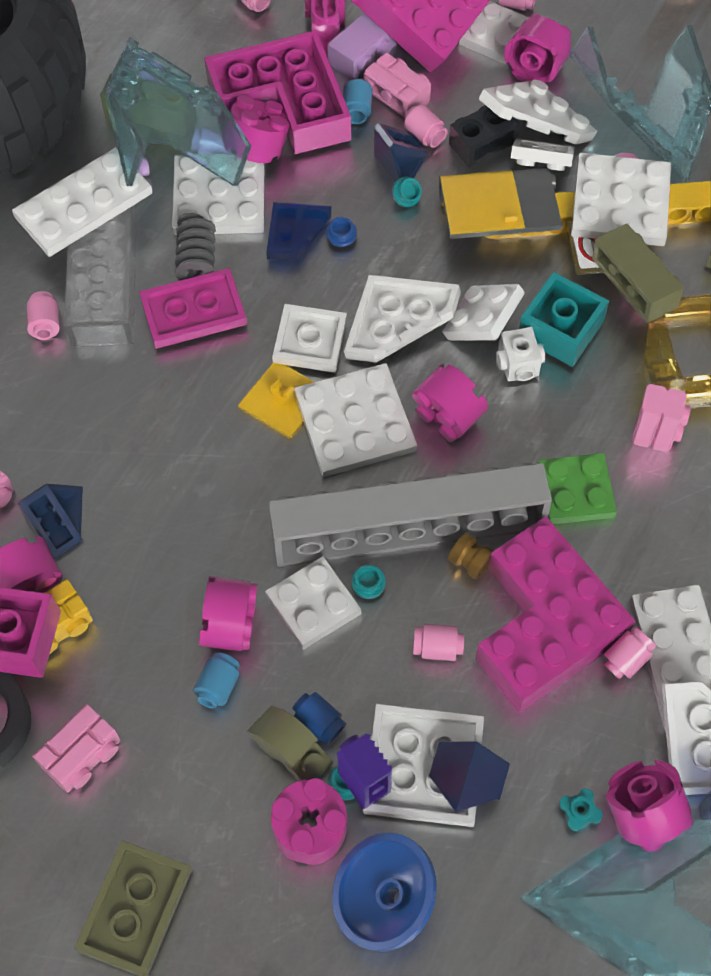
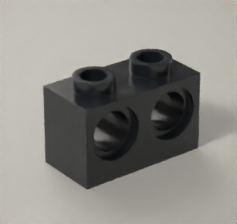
M484 105L478 111L466 117H461L450 124L449 145L469 168L513 145L515 139L518 138L520 123L513 116L511 120L499 117Z

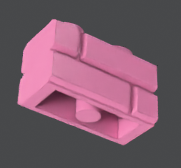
M385 53L377 60V63L374 62L365 70L364 81H367L372 86V95L404 118L411 107L429 103L431 83L424 74H417L408 68L402 59H395L388 53Z
M649 384L646 387L632 436L634 445L646 448L652 446V449L668 452L671 450L674 441H681L684 426L687 425L691 406L685 405L687 398L685 391L672 388L666 390L665 387Z
M85 704L32 757L42 770L66 793H69L73 788L79 789L88 782L92 775L90 771L100 761L105 763L115 755L120 739L117 732L88 704Z

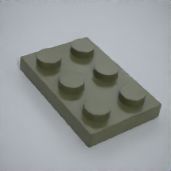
M121 840L74 950L137 976H148L192 872V867Z

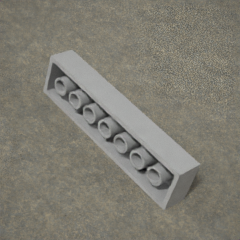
M521 463L512 468L499 469L490 467L476 473L454 472L447 477L433 479L430 477H419L411 482L404 483L389 481L379 486L368 488L353 486L345 491L332 493L317 491L310 496H282L268 502L277 568L312 563L324 556L326 561L456 543L466 532L473 535L476 540L520 534L545 516L548 518L552 498L544 464Z

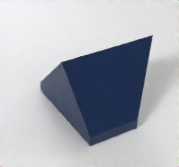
M377 123L374 127V156L394 182L405 176L414 179L429 153L411 133Z
M46 483L17 502L26 523L36 536L45 539L54 559L83 540L81 538L83 486Z
M477 741L439 742L428 778L434 782L454 811L458 812L496 799L500 800L510 763Z

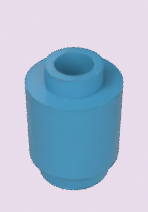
M362 79L348 81L343 89V98L351 115V124H362L367 121L371 114L373 89L367 81Z
M215 653L212 658H209L193 688L197 701L203 706L212 709L217 706L226 705L240 675L238 671L240 667L239 662L224 653Z

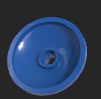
M396 833L376 834L358 843L342 861L333 885V911L336 921L345 936L362 948L378 952L400 948L413 940L428 922L436 900L437 881L431 859L418 843ZM399 891V898L394 902V896Z

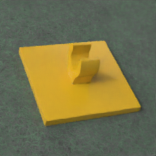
M272 363L238 404V407L291 439L304 423L294 395L295 387L314 383V381L287 365Z

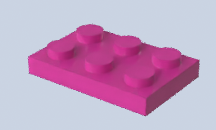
M230 268L139 291L155 349L247 325L246 315Z

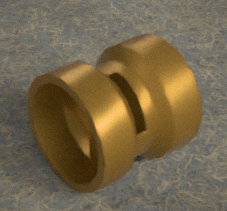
M466 532L455 543L448 556V560L456 566L463 565L467 569V574L477 580L488 569L491 552L494 550L488 546L478 545L476 538Z

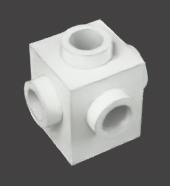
M532 327L500 333L499 347L496 352L498 368L505 371L508 382L514 380L527 381L539 376L541 363L545 362V352L541 343L537 344Z

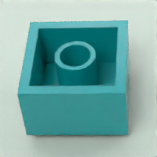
M553 272L522 314L519 329L532 327L537 344L541 343L543 345L545 353L573 367L604 323L609 300Z

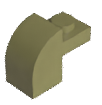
M271 705L247 730L248 734L269 757L281 761L297 781L310 780L312 778L319 779L333 764L329 756L316 743L317 737L297 718L281 708Z

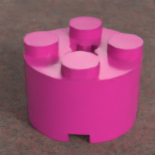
M532 14L521 24L507 43L504 50L506 65L509 62L513 68L511 73L521 82L540 80L544 83L551 82L570 56L571 32L566 26L560 25L550 18L539 14Z
M238 96L236 102L232 105L223 136V143L226 148L232 151V147L240 151L239 157L251 162L270 163L273 157L278 159L290 126L285 113L282 112L283 106L272 100L265 103L253 100L249 96Z
M444 363L440 364L412 394L413 399L418 404V407L415 409L417 415L426 423H429L431 420L440 427L439 432L449 442L460 438L488 410V403L483 394L477 398L472 391L476 385L463 372L449 364L444 368Z
M35 536L37 542L28 543L26 538L18 539L0 548V588L44 593L61 582L63 575L43 537Z
M209 576L203 605V629L200 630L199 646L241 652L242 650H249L258 584L245 580Z
M654 760L655 765L644 766L643 762L639 761L621 768L610 778L608 782L610 789L608 793L606 792V798L620 835L626 841L639 845L643 850L649 852L660 849L663 843L673 840L683 831L688 830L693 824L691 808L677 769L671 764L659 760Z
M318 778L298 781L286 787L274 801L271 810V824L278 848L288 859L295 862L318 865L330 860L340 851L347 834V812L343 799L334 788ZM306 818L316 819V826L311 828L308 823L304 824L303 820Z

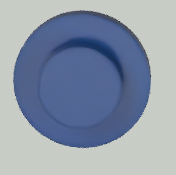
M346 217L335 218L327 227V239L335 246H348L357 237L356 226Z

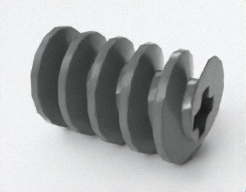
M184 213L177 220L175 276L179 281L215 272L213 265L215 262L213 255L215 253L214 243L216 241L214 235L216 232L215 224L210 220L204 219L199 214Z

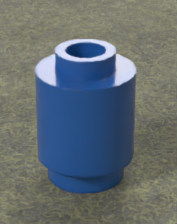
M314 692L312 695L303 694L292 708L296 712L294 717L317 737L318 742L323 741L327 745L331 744L338 737L347 724L341 719L342 714L317 692Z

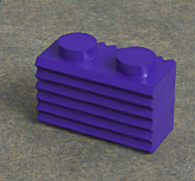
M364 734L361 737L353 735L346 739L339 746L340 750L337 752L338 772L361 808L366 809L391 792L392 766L388 765V759H384V753H379V747L375 746V741L371 740L370 734Z

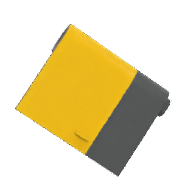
M547 167L439 176V199L441 207L445 206L450 239L562 230L563 225L554 192L556 190L555 174L550 173Z

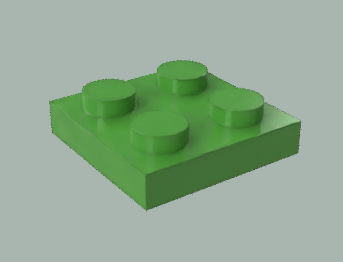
M604 453L541 459L538 461V464H544L552 498L548 519L552 524L616 517L617 509Z

